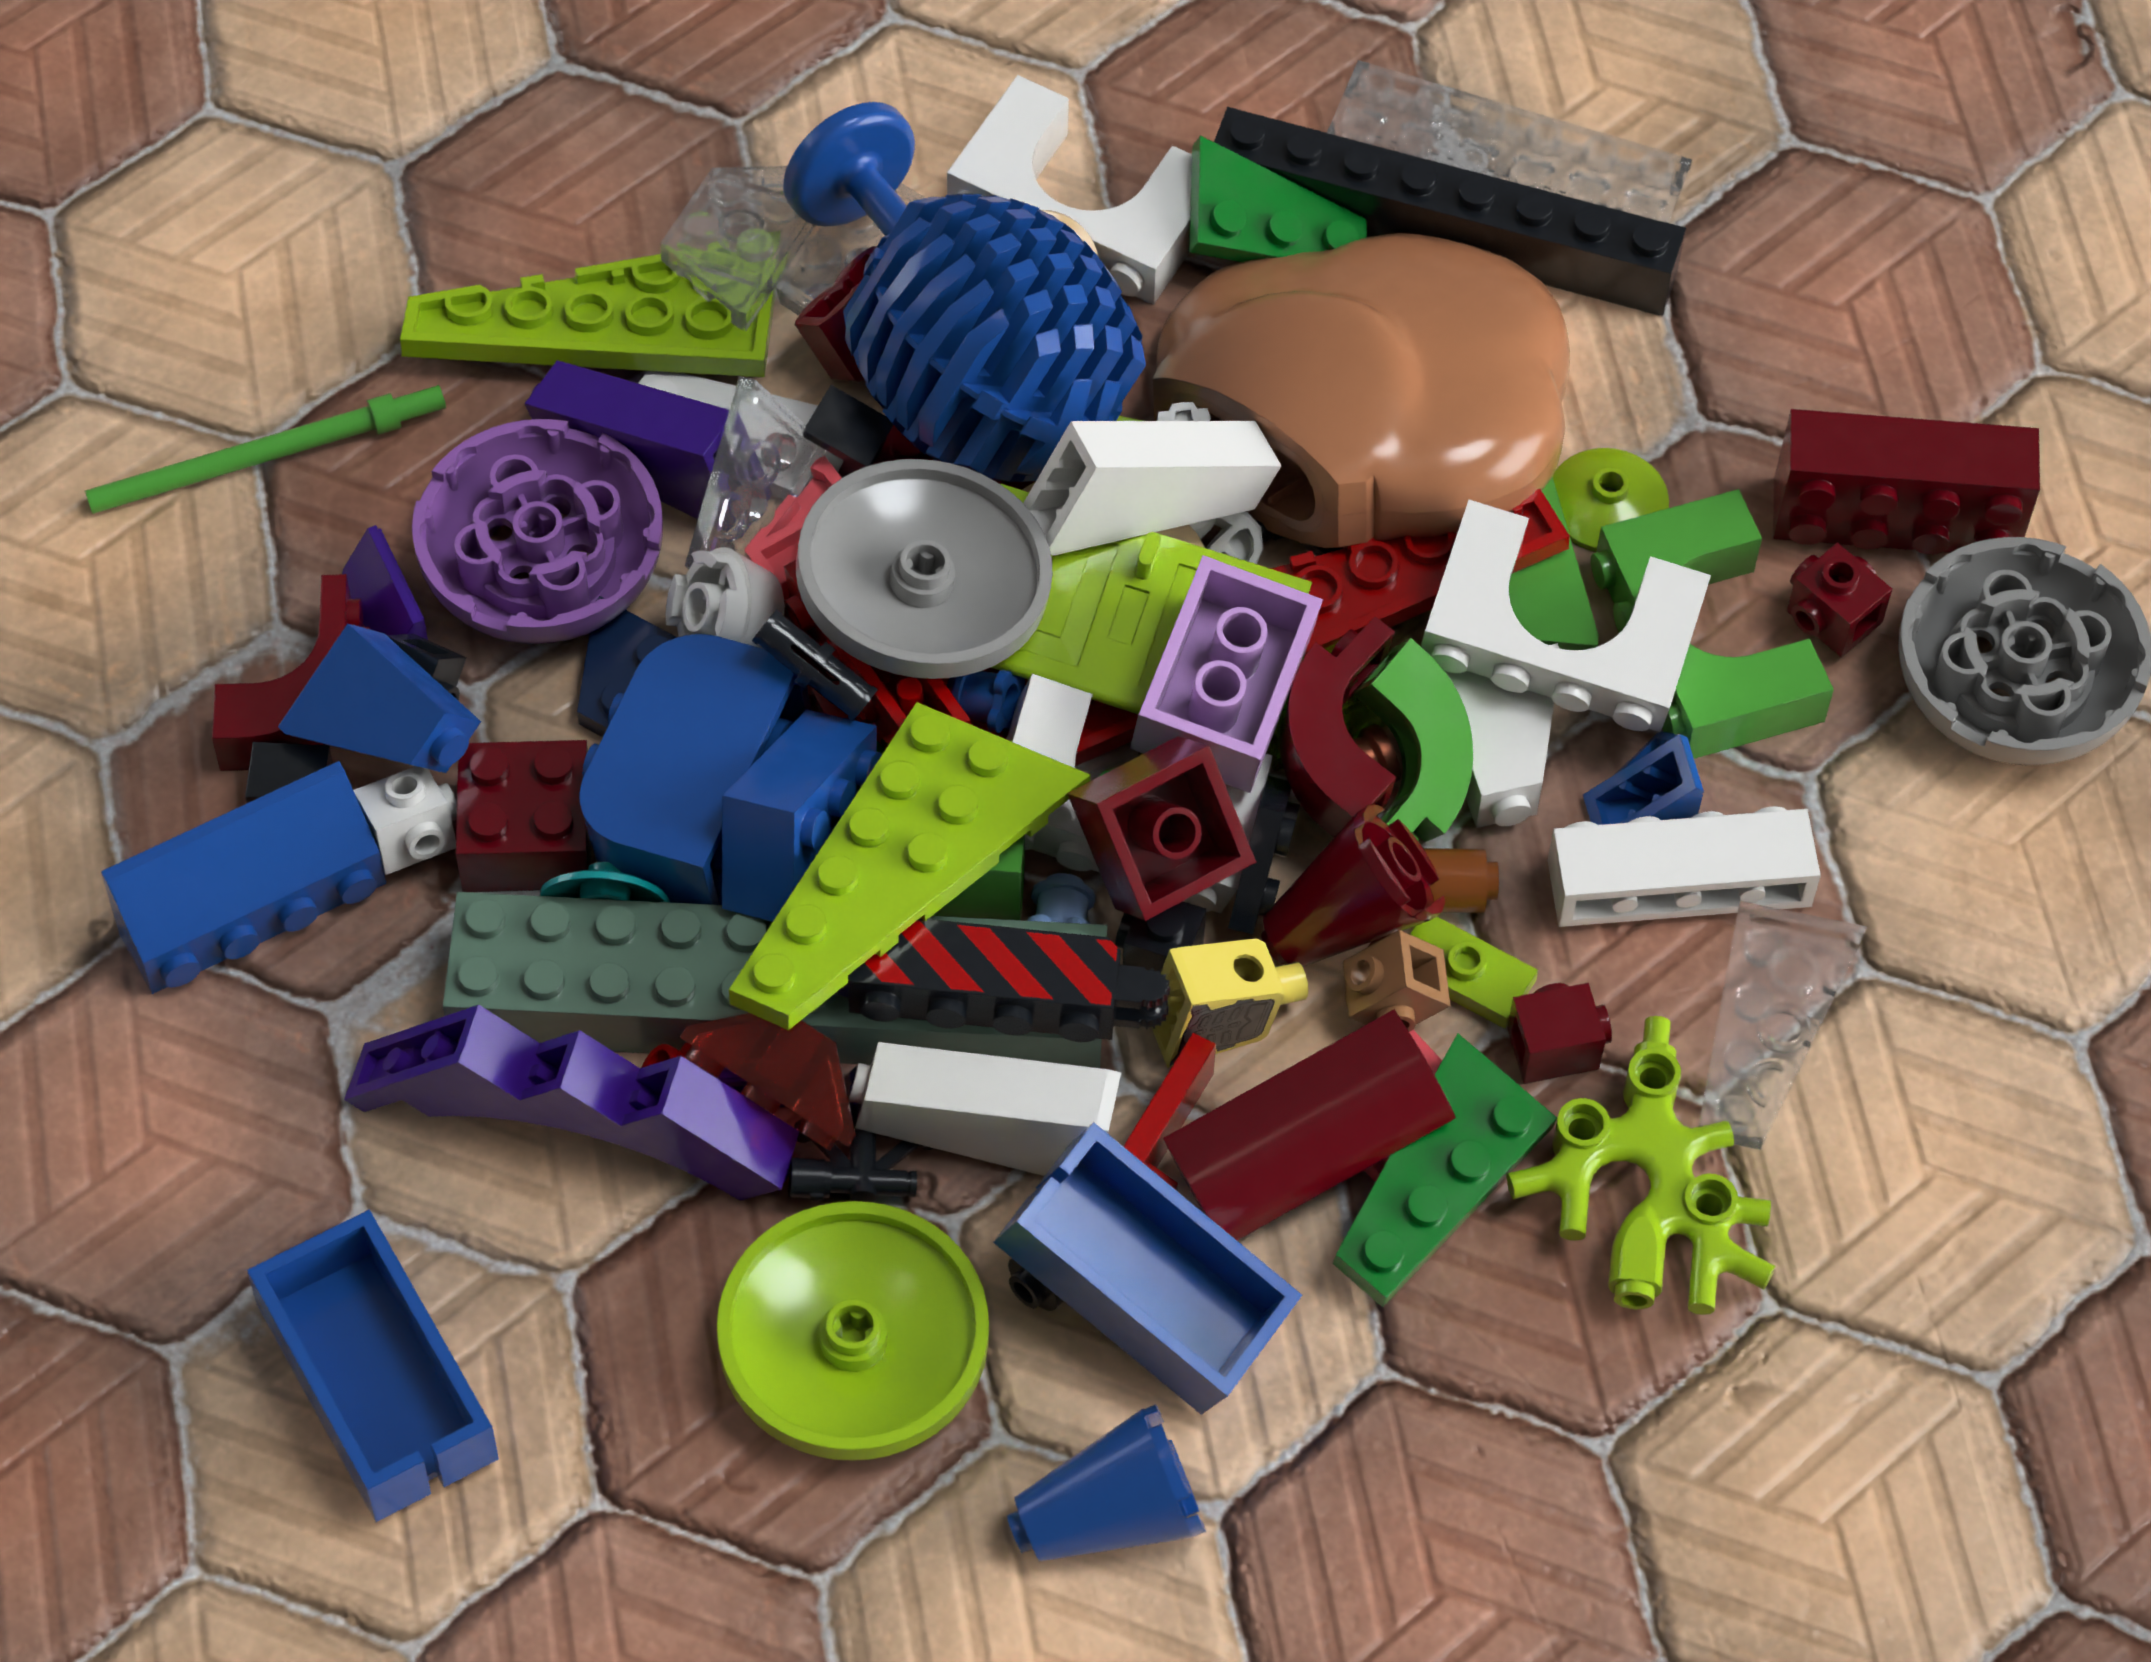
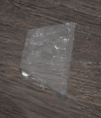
M787 166L711 168L661 242V261L678 276L689 279L693 284V289L708 302L714 298L719 300L731 311V322L737 328L745 331L748 330L816 226L801 219L786 201L783 181Z

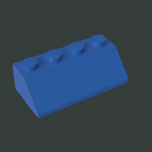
M339 761L101 871L119 935L152 994L167 987L185 985L192 981L201 971L226 959L242 958L254 951L260 943L285 931L301 930L314 922L317 916L344 903H358L369 897L376 888L386 884L380 851L346 772Z

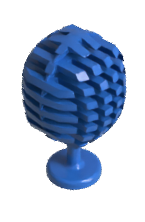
M881 102L860 103L840 110L817 125L796 148L785 171L783 191L789 206L807 223L821 227H833L851 223L868 215L885 235L867 260L863 274L865 276L843 310L846 325L845 341L851 355L854 356L860 373L866 381L867 388L873 398L883 408V413L892 424L924 455L928 454L935 461L951 463L971 469L994 481H1036L1071 421H1116L1122 413L1123 400L1146 366L1142 345L1143 336L1134 319L1131 308L1121 296L1122 290L1086 241L1083 242L1077 233L1064 222H1061L1051 214L1039 210L1036 206L1012 198L1009 200L999 196H981L982 194L928 197L911 201L906 205L895 191L906 177L914 157L915 139L908 121L896 108Z

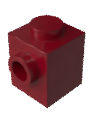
M1553 983L1539 988L1532 994L1513 997L1507 1029L1524 1084L1599 1070L1605 1044L1612 1041V1028L1606 1007L1604 1005H1595L1589 983L1568 986L1564 983Z

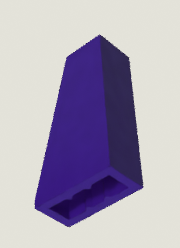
M559 360L555 362L542 381L535 386L530 397L524 403L531 419L568 421L570 429L583 431L599 438L602 432L613 437L636 455L646 467L655 483L661 502L729 535L736 537L740 535L769 494L735 411Z

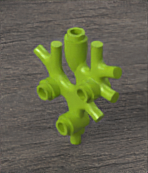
M1650 1016L1644 1021L1643 1042L1634 1047L1633 1057L1628 1067L1623 1089V1098L1629 1108L1627 1112L1621 1117L1609 1118L1606 1109L1594 1100L1578 1098L1567 1102L1558 1113L1552 1146L1556 1156L1539 1166L1507 1173V1186L1513 1199L1545 1191L1556 1193L1562 1201L1559 1236L1566 1240L1579 1241L1586 1237L1589 1193L1593 1175L1600 1167L1611 1162L1627 1161L1636 1164L1647 1174L1650 1180V1190L1648 1196L1626 1216L1615 1235L1612 1245L1608 1283L1609 1290L1614 1293V1301L1619 1306L1628 1309H1646L1653 1306L1655 1297L1659 1296L1662 1292L1666 1241L1674 1234H1681L1689 1238L1693 1246L1688 1310L1695 1314L1708 1315L1715 1311L1717 1278L1722 1273L1734 1274L1763 1290L1767 1286L1776 1266L1741 1248L1730 1239L1728 1233L1731 1226L1735 1224L1768 1227L1771 1200L1740 1197L1734 1185L1727 1178L1718 1174L1709 1173L1697 1177L1694 1176L1692 1167L1698 1157L1707 1152L1734 1145L1732 1128L1727 1120L1689 1128L1676 1118L1673 1104L1681 1078V1067L1676 1059V1049L1669 1045L1671 1022L1662 1016Z

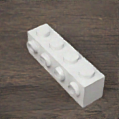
M1777 806L1762 808L1755 813L1723 815L1720 812L1709 811L1699 813L1691 818L1660 820L1656 817L1645 816L1633 819L1628 823L1597 825L1588 821L1576 822L1565 828L1553 829L1547 860L1559 927L1812 907L1821 876L1808 809L1786 810Z

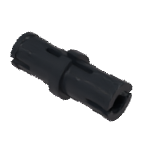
M776 609L752 639V642L756 645L759 644L797 675V678L794 680L796 684L803 689L807 685L811 686L829 702L847 714L851 721H854L878 691L876 687L869 685L833 655L836 649L826 641L821 646L803 630L785 618L778 609ZM791 646H796L816 664L836 678L839 684L835 685L791 650Z

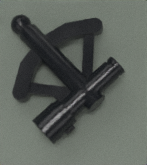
M855 1066L849 1074V1081L851 1083L849 1087V1097L857 1066ZM849 1101V1103L828 1105L796 1121L794 1124V1128L799 1131L797 1141L806 1143L811 1140L829 1161H825V1159L791 1157L788 1196L792 1198L823 1200V1198H829L830 1193L848 1194L850 1201L875 1202L876 1195L906 1197L908 1195V1197L915 1198L917 1192V1171L907 1172L906 1170L890 1169L919 1146L925 1150L934 1148L903 1140L876 1161V1133L855 1128L861 1104ZM849 1127L850 1160L825 1134L826 1132L834 1128Z

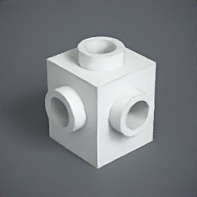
M415 766L353 790L380 851L385 875L456 848L452 822L457 820V801L450 786L447 783L438 786L428 769Z

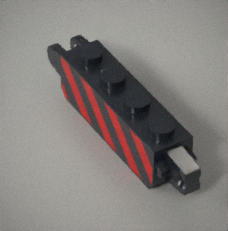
M919 918L899 934V943L880 957L875 953L848 975V983L837 991L835 995L849 999V1013L862 1014L866 1018L875 1021L888 1022L897 1018L928 1021L937 1027L948 1029L972 1025L995 1028L997 1031L1008 1035H1024L1029 1032L1059 1034L1063 1038L1074 1042H1090L1096 1038L1112 1040L1114 1026L1136 1029L1144 1026L1146 1030L1149 1027L1155 1029V1026H1161L1162 1021H1166V1015H1168L1170 987L1169 980H1166V974L1162 975L1160 970L1154 971L1153 968L1146 970L1145 967L1120 965L1121 950L1109 937L935 919L924 921Z

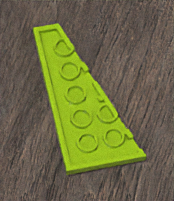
M781 233L760 237V246L730 250L727 242L706 246V255L676 260L673 256L662 253L575 268V277L545 282L543 274L521 277L520 287L489 292L487 288L480 284L409 296L400 337L402 357L554 365L559 360L579 367L765 378L781 256Z
M916 702L729 988V1004L790 1030L848 983V975L875 953L880 957L899 943V934L919 918L924 921L928 920L999 863V855L1022 836L1027 834L1029 837H1032L1048 824V816L1066 801L1070 800L1067 793L1090 782L1091 775Z

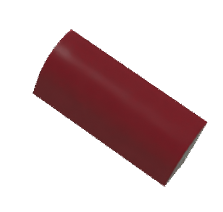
M1395 1009L1167 1135L1163 1140L1203 1213L1234 1239L1239 1240L1456 1119V1116L1421 1050Z

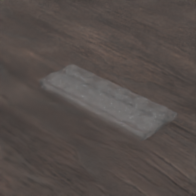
M1360 60L1357 61L1327 133L1666 223L1670 222L1692 164V159Z

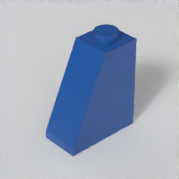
M347 623L278 728L286 735L447 773L451 765L456 763L465 754L469 746V739L481 721L386 634Z

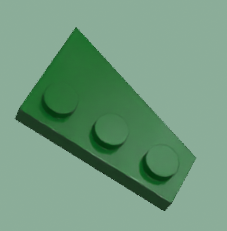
M1201 135L1192 145L1189 253L1244 262L1255 259L1280 258L1302 252L1326 251L1362 238H1367V220Z

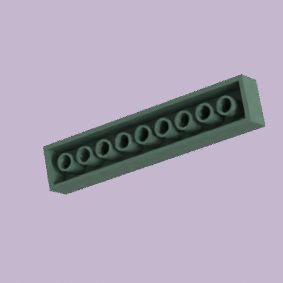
M457 892L443 999L444 1016L480 1005L539 1043L581 1030L614 1052L649 1054L655 1047L661 1044H668L680 1050L685 1043L692 1042L699 1047V1056L831 1061V1063H862L871 1065L877 1044L882 1042L1100 1068L1102 1039L1096 1038L1090 1042H1074L1063 1038L1059 1034L1029 1032L1024 1035H1008L997 1031L995 1028L972 1025L948 1029L937 1027L928 1021L897 1018L888 1022L875 1021L866 1018L862 1014L849 1013V999L835 994L790 1030L782 1028L729 1004V988L773 921L722 909V905ZM931 916L929 918L1107 937L1108 926L1100 924Z

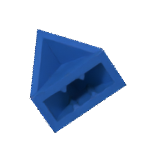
M1661 731L1651 738L1612 777L1584 793L1583 798L1590 822L1597 825L1628 823L1633 819L1645 816L1656 817L1660 820L1691 818L1699 813L1704 790L1688 738L1681 734L1677 735Z

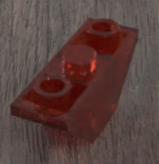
M745 1013L686 1026L680 1035L683 1041L691 1045L685 1058L716 1078H719L725 1068L747 1081L741 1094L773 1115L781 1104L803 1118L797 1130L829 1151L837 1140L849 1147L856 1137L836 1042L802 1020L790 1030H787L751 1013Z

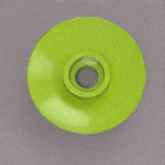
M1595 448L1579 452L1565 460L1555 470L1553 475L1571 542L1594 552L1597 550L1602 526L1669 508V494L1661 475L1647 461L1624 450ZM1603 487L1614 488L1618 491L1608 492L1605 491Z

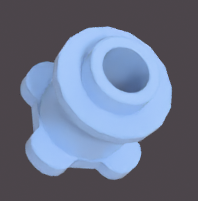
M1066 873L1052 874L1046 880L1040 881L1033 886L1031 898L1036 904V914L1030 916L1027 921L1090 924L1087 921V912L1094 906L1096 898L1094 891L1075 875Z

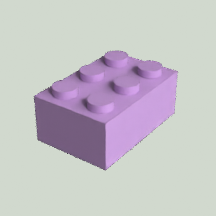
M1203 555L1138 714L1130 749L1144 754L1177 736L1209 745L1224 783L1251 793L1289 696L1294 677L1313 634L1323 599Z

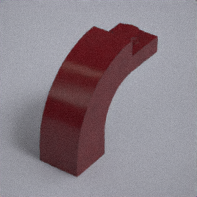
M346 574L321 575L318 638L312 652L300 666L292 672L271 681L215 684L212 740L220 771L249 770L253 742L326 745L286 735L278 726L347 623L363 627L362 600L351 599Z
M1376 616L1359 634L1353 629L1345 633L1331 653L1318 643L1313 645L1301 662L1294 677L1281 722L1280 753L1288 783L1304 810L1332 837H1335L1352 817L1367 805H1379L1385 808L1397 778L1367 755L1354 742L1346 728L1342 707L1354 695V692L1388 654L1395 631Z

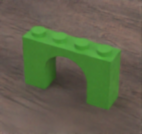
M1737 489L1602 526L1596 553L1591 555V569L1600 589L1607 588L1614 602L1613 616L1617 630L1620 633L1630 619L1650 556L1711 575L1709 584L1754 572L1762 537L1740 490ZM1810 638L1741 657H1725L1710 654L1690 644L1662 729L1663 732L1686 736L1695 759L1825 722L1834 688Z

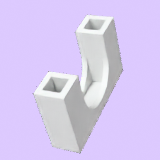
M1017 75L948 170L947 195L972 193L982 194L981 196H999L1009 200L1012 198L1036 206L1039 210L1056 211L1069 216L1078 222L1089 234L1096 247L1098 257L1122 290L1121 294L1135 296L1154 305L1189 254L1192 154L1172 146L1141 191L1132 199L1119 206L1091 211L1063 205L1051 198L1040 187L1036 179L1068 135L1069 98Z
M1469 499L1425 629L1421 647L1446 672L1464 673L1468 671L1490 678L1496 686L1510 692L1521 693L1528 690L1550 697L1555 704L1570 711L1583 712L1591 710L1613 717V720L1618 725L1630 730L1646 731L1651 729L1661 732L1671 706L1711 575L1650 556L1630 619L1616 637L1603 645L1586 650L1555 648L1532 636L1520 624L1510 603L1509 581L1529 518Z
M1032 674L1018 698L1006 740L1075 768L1076 752L1092 694ZM1266 754L1251 793L1225 784L1248 843H1250L1258 807L1273 757L1269 754ZM1070 800L1048 816V824L1032 837L1025 834V850L1032 849L1056 857L1061 865L1069 869L1099 872ZM1243 870L1184 900V902L1206 908V912L1215 911L1222 913L1238 890Z

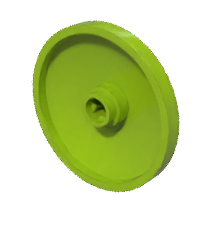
M849 1201L819 1205L789 1216L769 1228L746 1249L735 1264L726 1281L718 1308L717 1338L721 1366L727 1384L744 1412L766 1433L783 1444L807 1454L834 1460H869L890 1456L910 1449L938 1433L955 1418L972 1396L982 1375L988 1352L989 1317L984 1289L977 1272L962 1249L947 1234L922 1217L897 1207L874 1202Z

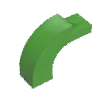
M1410 638L1389 651L1354 692V695L1388 726L1401 752L1403 772L1400 788L1393 803L1380 819L1388 825L1399 819L1412 834L1415 832L1427 842L1445 834L1462 808L1472 776L1473 740L1465 706L1453 682L1443 668L1419 644Z

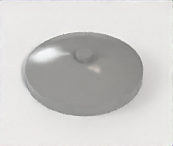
M901 459L870 465L843 477L830 486L814 503L805 518L796 556L798 589L809 615L821 631L839 648L856 659L883 671L914 678L937 679L965 676L990 668L1010 657L1030 639L1038 628L1048 603L1053 576L1051 552L1046 536L1038 521L1021 500L996 481L976 471L951 463L924 459Z

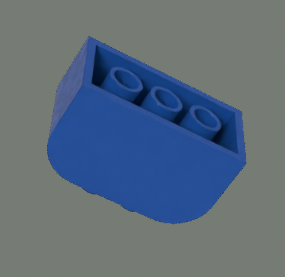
M707 634L685 635L671 639L652 650L637 667L625 693L620 692L613 699L608 714V728L600 744H593L589 748L584 760L583 779L579 794L580 805L596 862H610L620 872L636 876L654 884L664 891L670 903L722 905V795L806 709L812 710L807 686L803 689L796 684L794 680L797 678V675L765 649L719 636Z

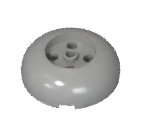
M2002 537L1975 542L1947 554L1934 563L1925 572L1924 579L1907 600L1901 619L1898 644L1900 666L1905 683L1916 705L1929 722L1948 739L1962 748L1994 761L2015 765H2047L2071 760L2100 747L2116 735L2136 711L2151 676V633L2142 609L2132 593L2103 565L2099 564L2097 569L2085 562L2065 554L2067 546L2026 537ZM1977 637L1987 639L1993 649L1987 653H1980L1977 646ZM2058 678L2052 682L2046 683L2048 679ZM1991 689L2005 690L2010 696L1997 695Z

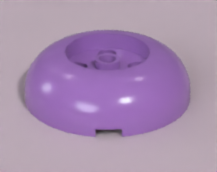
M555 419L521 420L492 427L470 437L452 449L438 462L432 470V479L423 492L420 501L416 500L412 520L413 544L421 573L432 593L449 612L463 623L479 632L510 642L524 644L556 643L584 636L603 627L622 614L641 594L654 572L660 555L663 537L662 506L658 490L646 467L636 455L613 437L602 432L599 438L583 431L570 429L568 421ZM561 513L568 516L562 519ZM502 525H506L513 530V534L506 540L494 541L490 539L494 532ZM579 551H587V552H589V553H591V554L587 555L586 552H579ZM518 573H529V578H513V576Z

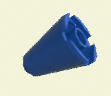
M1156 1404L1145 1409L1142 1408L1014 1497L1018 1511L1008 1514L1007 1519L1021 1553L1033 1549L1039 1561H1047L1188 1539L1206 1532L1205 1525L1198 1514L1187 1518V1516L1199 1512V1508L1172 1439L1168 1441L1162 1426L1164 1420Z

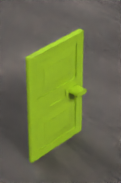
M1001 484L1024 503L1029 492ZM1156 532L1051 556L1053 576L1050 594L1038 628L1018 651L990 668L1010 671L1012 675L1028 680L1032 674L1091 693V700L1139 714L1203 555L1309 594L1312 582Z

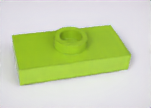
M1437 916L1428 922L1415 926L1410 935L1444 950L1450 1000L1506 1029L1513 997L1529 993L1537 980L1538 969Z

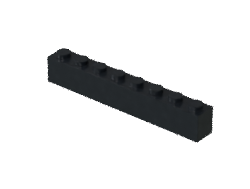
M1231 107L1226 109L1214 140L1215 143L1367 220V238L1397 233L1416 234L1475 246L1511 260L1542 281L1544 285L1655 315H1664L1678 272L1686 232L1685 227Z

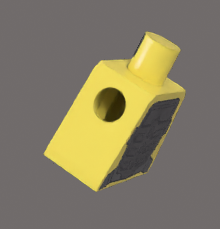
M1258 938L1169 949L1161 971L1162 975L1166 974V980H1169L1168 1015H1166V1021H1162L1161 1026L1157 1025L1152 1030L1167 1068L1173 1066L1192 1033L1215 1043V1054L1261 1041L1268 1036L1280 1005L1307 999L1308 981L1306 973L1299 962L1275 966L1266 944Z

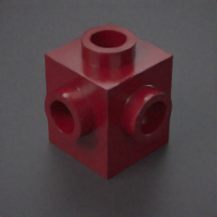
M1837 542L1821 557L1818 558L1816 555H1811L1796 568L1790 579L1793 588L1787 612L1792 615L1793 620L1804 633L1816 636L1837 655L1843 657L1883 623L1893 588L1877 576L1873 567L1865 559L1853 556Z

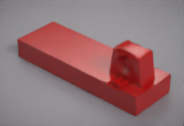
M1192 1033L1123 1146L1176 1191H1178V1183L1157 1169L1168 1150L1163 1138L1183 1126L1214 1075L1216 1044L1195 1033Z

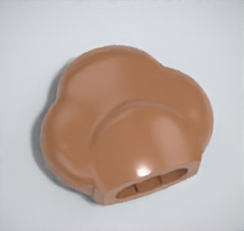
M1397 233L1362 238L1326 251L1302 252L1280 258L1255 259L1244 262L1236 261L1210 274L1180 300L1166 320L1159 337L1156 372L1153 377L1154 421H1157L1159 411H1169L1172 404L1181 402H1193L1197 409L1208 408L1211 417L1210 421H1256L1282 466L1257 507L1246 512L1254 520L1260 521L1268 531L1322 548L1350 547V545L1368 542L1372 538L1375 541H1388L1405 537V535L1411 537L1446 536L1447 532H1454L1456 534L1458 533L1469 499L1512 513L1513 508L1520 505L1537 489L1543 490L1553 477L1561 455L1565 434L1562 401L1566 391L1570 368V346L1567 327L1559 304L1544 283L1531 273L1500 255L1475 246L1438 237Z

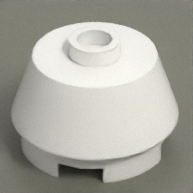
M719 547L712 551L700 550L693 552L691 555L694 562L687 574H675L672 579L666 603V625L676 626L679 637L692 634H707L764 649L759 644L756 645L752 642V639L776 609L781 611L784 616V596L777 577L767 569L727 547Z

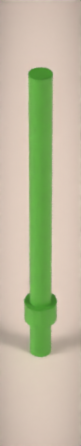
M437 385L397 398H393L391 393L367 400V407L85 490L91 512L94 514L368 431L376 430L377 435L397 430L401 428L400 422L445 409L446 404L441 388Z

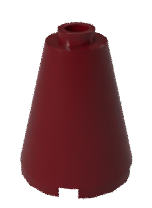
M1367 805L1358 811L1277 900L1274 907L1264 915L1263 925L1265 930L1261 933V938L1272 958L1278 963L1284 964L1287 962L1289 964L1299 962L1302 967L1387 937L1398 930L1403 931L1428 922L1442 913L1445 906L1444 895L1434 901L1430 888L1432 884L1439 880L1435 867L1421 844L1399 819L1388 825L1376 816L1384 811L1385 808L1379 805Z

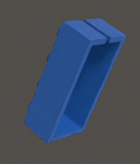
M1094 1122L1067 1146L1036 1186L1037 1190L1025 1200L993 1241L995 1245L1201 1415L1229 1396L1302 1297L1300 1292Z
M370 1209L247 1270L255 1301L375 1522L431 1494L430 1480L438 1477L443 1487H446L499 1460L493 1427Z

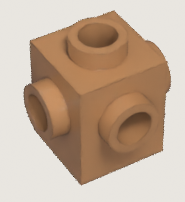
M1398 930L1387 937L1373 941L1366 949L1343 961L1346 988L1345 1001L1348 1007L1349 1018L1366 1025L1395 1009L1410 1032L1415 1028L1416 1024L1450 1007L1444 950L1406 932Z

